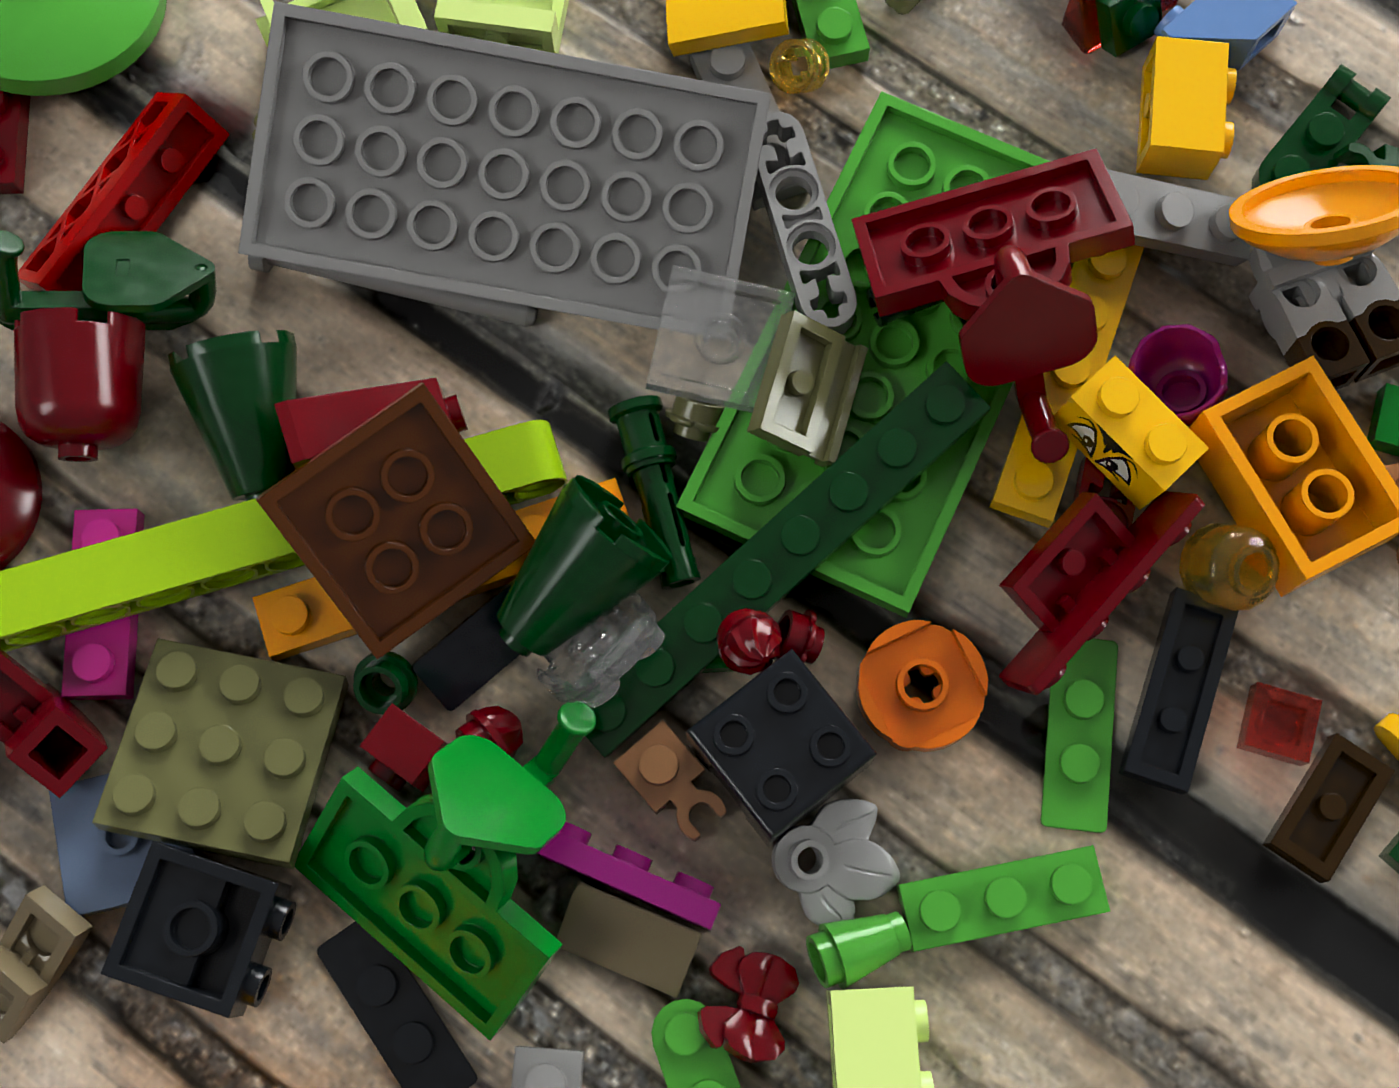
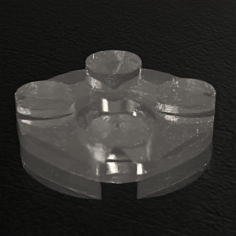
M635 592L547 656H544L550 664L546 671L537 668V677L559 702L574 703L584 700L589 707L600 706L615 695L620 687L619 679L638 660L650 656L661 646L665 633L657 625V615L642 596Z

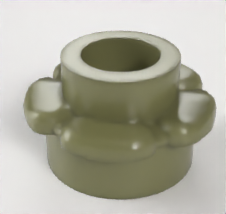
M678 392L676 393L673 408H667L665 415L675 422L673 427L675 434L691 440L707 442L709 441L710 433H715L719 430L716 424L724 410V405L699 395Z

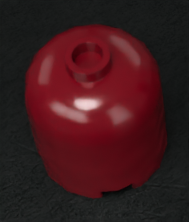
M74 307L39 308L21 312L20 321L15 320L14 323L15 409L18 425L26 437L44 447L58 449V459L69 462L97 461L98 450L113 449L129 441L138 429L141 415L145 323L135 317L112 311L107 312V323L78 320V308Z

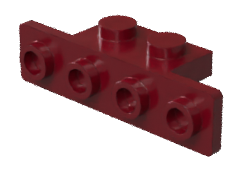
M1165 491L1155 498L1127 529L1097 493L1082 492L999 585L1039 629L1004 668L999 678L1008 687L1032 695H1038L1043 690L1056 684L1064 675L1067 662L1086 641L1095 638L1104 630L1108 624L1110 613L1125 596L1140 588L1147 581L1153 564L1168 547L1178 543L1189 533L1192 527L1191 521L1205 506L1200 497L1193 493Z

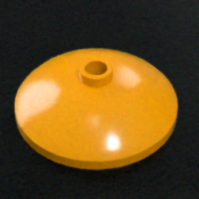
M1385 165L1340 166L1302 172L1273 180L1246 192L1234 201L1229 209L1230 228L1235 235L1247 244L1287 259L1313 261L1321 266H1334L1349 262L1354 256L1372 251L1399 235V167Z

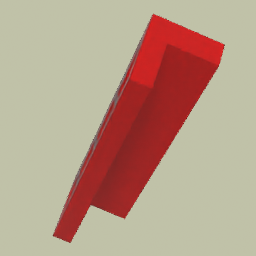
M157 92L19 269L20 282L36 291H82L84 247L87 241L98 234L111 231L157 232L230 134L188 95L184 93Z

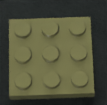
M158 638L92 823L99 830L294 869L349 687L346 676Z

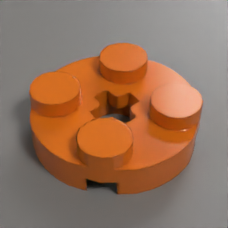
M911 620L899 623L885 630L872 642L858 668L856 696L864 719L878 736L888 741L892 747L900 751L932 752L955 744L974 727L984 708L985 696L988 690V674L979 651L963 634L954 629L949 631L943 626L932 625L931 621ZM918 669L923 677L932 675L936 677L939 685L931 691L933 701L923 703L919 697L910 698L904 688L911 682L908 674L910 671Z

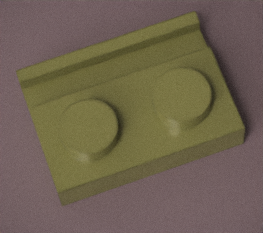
M796 310L781 315L747 432L797 456L805 455L815 460L814 464L821 467L832 465L838 458L868 348L861 344L855 346L845 341L846 336Z

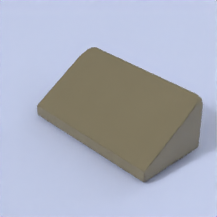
M577 881L557 939L563 944L561 949L677 998L703 934Z

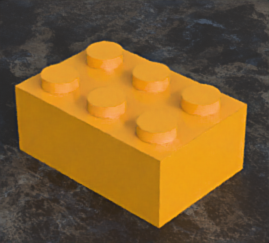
M1314 355L1202 411L1189 427L1209 447L1197 459L1281 597L1389 542L1399 535V488Z

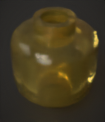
M1211 523L1196 530L1185 542L1179 564V573L1186 590L1195 593L1207 603L1232 611L1250 610L1262 604L1273 592L1279 578L1280 559L1276 546L1266 534L1252 527L1228 523Z

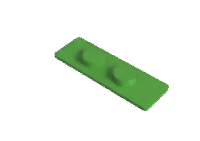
M1102 639L1086 641L1067 662V668L1062 678L1050 687L1040 819L1041 824L1045 827L1103 833L1107 829L1118 645L1115 641Z

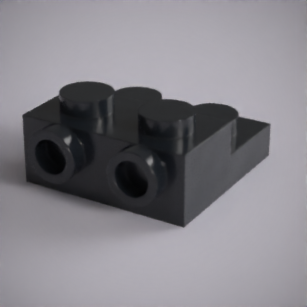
M152 841L101 974L226 1018L244 1016L247 1005L255 1008L259 1006L270 984L272 968L264 966L263 962L272 939L282 941L293 922L296 902L287 900L292 885L230 864H223L161 842Z

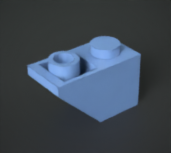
M1195 0L1186 9L1179 5L1171 9L1156 26L1154 34L1162 37L1229 43L1228 68H1235L1236 71H1239L1279 35L1297 2L1294 0Z

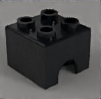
M790 649L686 731L688 746L706 769L712 772L728 790L744 812L746 820L768 847L776 842L787 830L796 826L867 769L878 755L793 649Z

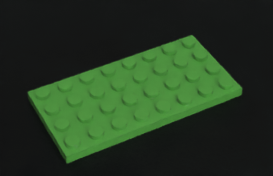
M881 91L827 200L857 299L852 326L843 335L846 336L845 341L855 346L861 344L868 348L837 459L946 361L986 401L991 409L985 417L810 575L907 618L1013 382L997 386H984L975 383L968 377L963 364L958 339L960 330L967 322L954 315L945 302L892 321L886 326L879 327L873 316L874 313L878 312L877 307L870 309L866 292L871 286L851 219L1050 161ZM808 239L798 260L808 265L818 264L827 257L828 251L820 241ZM826 278L817 283L819 300L818 307L814 311L824 310L827 318L837 317L838 307L841 304H832L829 301L825 288ZM788 281L716 424L719 430L712 433L676 505V508L683 512L685 518L742 544H745L831 466L821 467L814 464L815 460L805 455L797 456L747 432L780 317L788 312L797 311Z

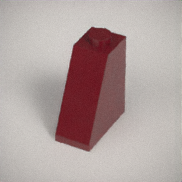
M437 378L290 399L274 404L291 463L296 469L421 382L428 388L459 433L468 430L457 395L445 398Z

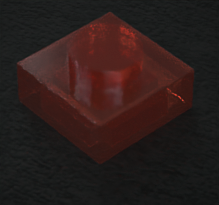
M1261 682L1251 685L1236 748L1297 766L1309 764L1323 700Z

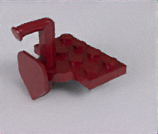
M1097 148L851 219L879 316L882 317L903 310H910L917 306L943 299L954 315L967 321L960 330L958 339L963 364L968 377L975 383L984 386H997L1013 382L1016 399L1032 439L1031 452L1034 458L1046 464L1061 460L1069 450L1070 441L1067 434L1057 426L1047 399L1043 373L1071 366L1081 361L1093 350L1098 338L1095 307L1091 298L1087 294L1069 287L1072 282L1071 263L1102 256L1106 253L1135 245L1133 223Z

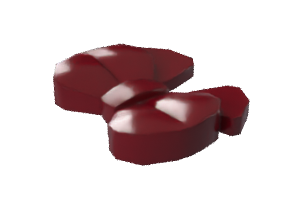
M741 946L718 954L709 966L710 976L740 996L737 1001V1008L728 1006L702 1007L697 1012L701 1034L711 1048L717 1049L723 1045L724 1050L743 1061L756 1063L775 1060L785 1050V1040L774 1021L778 1013L777 1004L796 992L799 986L796 969L783 958L774 954L752 952L745 955L744 948Z

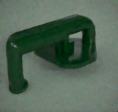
M0 230V324L10 330H14L15 320L20 321L21 312L55 307L78 308V320L107 323V312L112 311L139 319L145 323V330H172L190 324L205 316L214 305L217 292L215 265L208 259L167 236L153 231H111L98 234L89 239L84 247L82 291H21L17 262L18 256L22 255L25 249L24 242L17 235Z

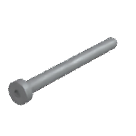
M248 255L250 269L265 273L270 272L274 265L524 327L534 325L537 319L538 309L536 307Z

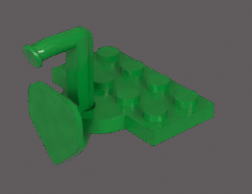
M569 701L560 707L557 714L558 723L539 753L524 766H521L503 749L488 739L475 735H464L456 738L435 753L428 764L432 794L420 797L407 808L357 766L340 779L298 853L295 868L490 1041L506 1025L563 945L517 905L511 897L518 880L516 853L525 855L536 854L557 836L565 824L566 812L564 806L548 787L553 784L582 738L591 733L596 726L594 711L583 702Z

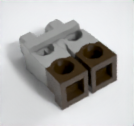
M1254 247L1250 253L1249 263L1257 284L1248 297L1255 311H1260L1265 328L1276 340L1289 367L1314 355L1335 390L1348 386L1353 380L1356 383L1399 366V289L1384 264L1373 254L1374 250L1356 255L1349 262L1340 265L1321 266L1313 261L1291 260Z

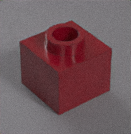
M392 703L359 747L375 758L368 767V770L400 792L404 785L409 782L424 792L430 784L428 764L434 754L448 744Z

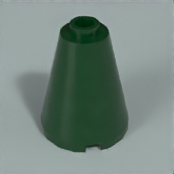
M259 330L221 335L186 345L187 359H182L174 351L168 354L172 377L232 500L235 501L255 499L296 470L291 463L274 404L285 400L297 399V346L294 333L286 330H276L279 342L262 343Z
M576 475L575 478H572L563 486L497 612L498 621L502 625V628L499 630L500 637L512 650L525 657H528L532 652L539 656H547L665 571V567L672 560V554L664 542L641 518L635 523L620 510L624 505L622 501L596 482L582 475Z

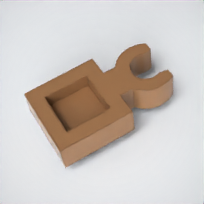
M663 720L613 762L614 766L656 815L668 804L672 803L677 809L676 818L681 832L694 842L701 837L697 828L689 820L690 813L696 806L706 805L710 807L720 819L726 815L725 805L716 794L707 790H698L693 785L705 773V768Z

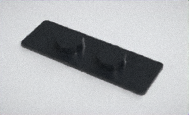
M515 579L412 664L413 671L448 711L455 710L520 655L512 650L500 637L499 630L502 628V625L497 618V612Z
M356 921L318 947L317 954L401 1088H469L476 1083L477 1074L409 968Z

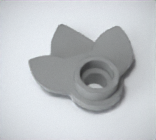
M840 799L826 803L816 813L810 825H798L790 828L777 839L773 847L772 867L777 879L788 889L798 892L804 914L817 926L822 923L854 919V900H872L882 897L899 882L900 871L891 855L878 844L868 841L878 812L877 806L871 802L860 799ZM811 847L815 852L816 862L812 869L803 872L798 866V856L803 849Z

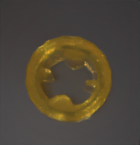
M810 38L784 40L776 46L769 62L770 76L773 83L781 91L788 94L817 90L826 81L830 69L829 57L825 48L818 41ZM797 57H806L808 70L801 71V75H793L791 62L798 61Z

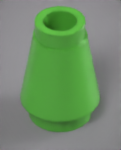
M897 911L886 915L879 914L822 923L819 925V932L806 937V947L811 965L824 988L838 984L840 988L846 989L898 957L900 953L912 948L908 927L901 914Z

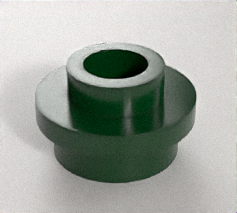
M389 651L378 660L370 653L357 665L354 672V695L359 704L371 713L383 715L392 703L401 710H404L417 694L418 679L412 669V665L395 652ZM380 673L389 677L395 687L387 686L382 681Z

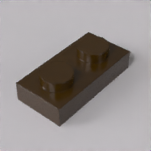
M1336 733L1328 736L1262 845L1317 882H1329L1395 770L1340 734Z

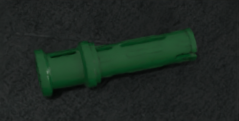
M646 395L630 398L613 405L608 409V417L611 423L617 424L625 457L621 459L622 471L627 474V477L634 479L642 506L644 521L664 542L672 554V560L665 567V571L659 575L661 589L670 590L693 584L695 581L701 580V575L693 555L683 512L676 508L679 497L671 468L675 466L677 455L675 448L667 445L659 416V413L663 410L662 399L657 395Z

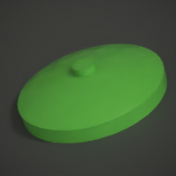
M0 0V91L28 96L61 95L87 89L109 80L132 65L151 45L163 22L167 0Z

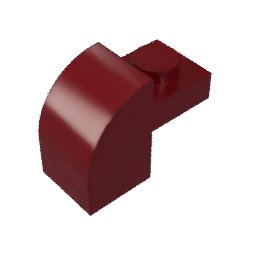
M0 648V741L4 743L6 756L49 791L61 798L108 749V746L98 728L70 700L61 697V693L50 683L44 684Z

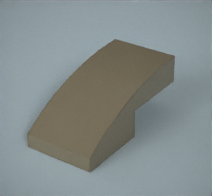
M45 885L25 895L0 941V1041L3 1044L15 1036L43 1002L67 969L93 925Z

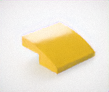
M666 0L668 45L674 57L789 34L786 0Z

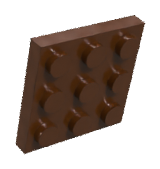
M422 382L256 497V501L377 660L524 555L535 542L534 537Z

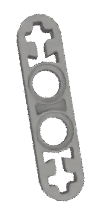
M780 111L769 112L756 179L794 302L799 313L843 335L852 326L857 307L856 293L804 129L800 122L790 114ZM770 135H778V139L781 142H786L785 161L787 166L778 169V158L774 147L767 145V137ZM787 185H798L808 191L811 199L805 207L791 210L779 204L776 194ZM804 239H815L825 245L828 255L822 262L808 265L800 262L795 257L793 248ZM826 278L825 288L829 301L832 304H841L838 307L837 317L827 318L824 310L814 311L818 307L819 300L817 283Z

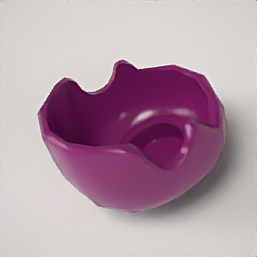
M1190 324L1162 326L1143 337L1129 361L1128 368L1186 426H1191L1202 411L1222 402L1228 390V369L1219 342L1213 335Z

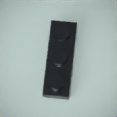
M1178 587L1170 592L1118 772L1119 774L1180 795L1189 792L1239 607Z

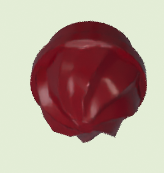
M744 608L730 613L721 622L717 631L718 652L722 661L731 670L747 675L757 672L761 673L774 660L780 658L781 630L778 623L769 614Z
M500 706L485 707L471 711L466 715V723L455 730L456 738L464 735L483 737L498 745L512 758L515 756L517 749L523 744V733L519 718Z

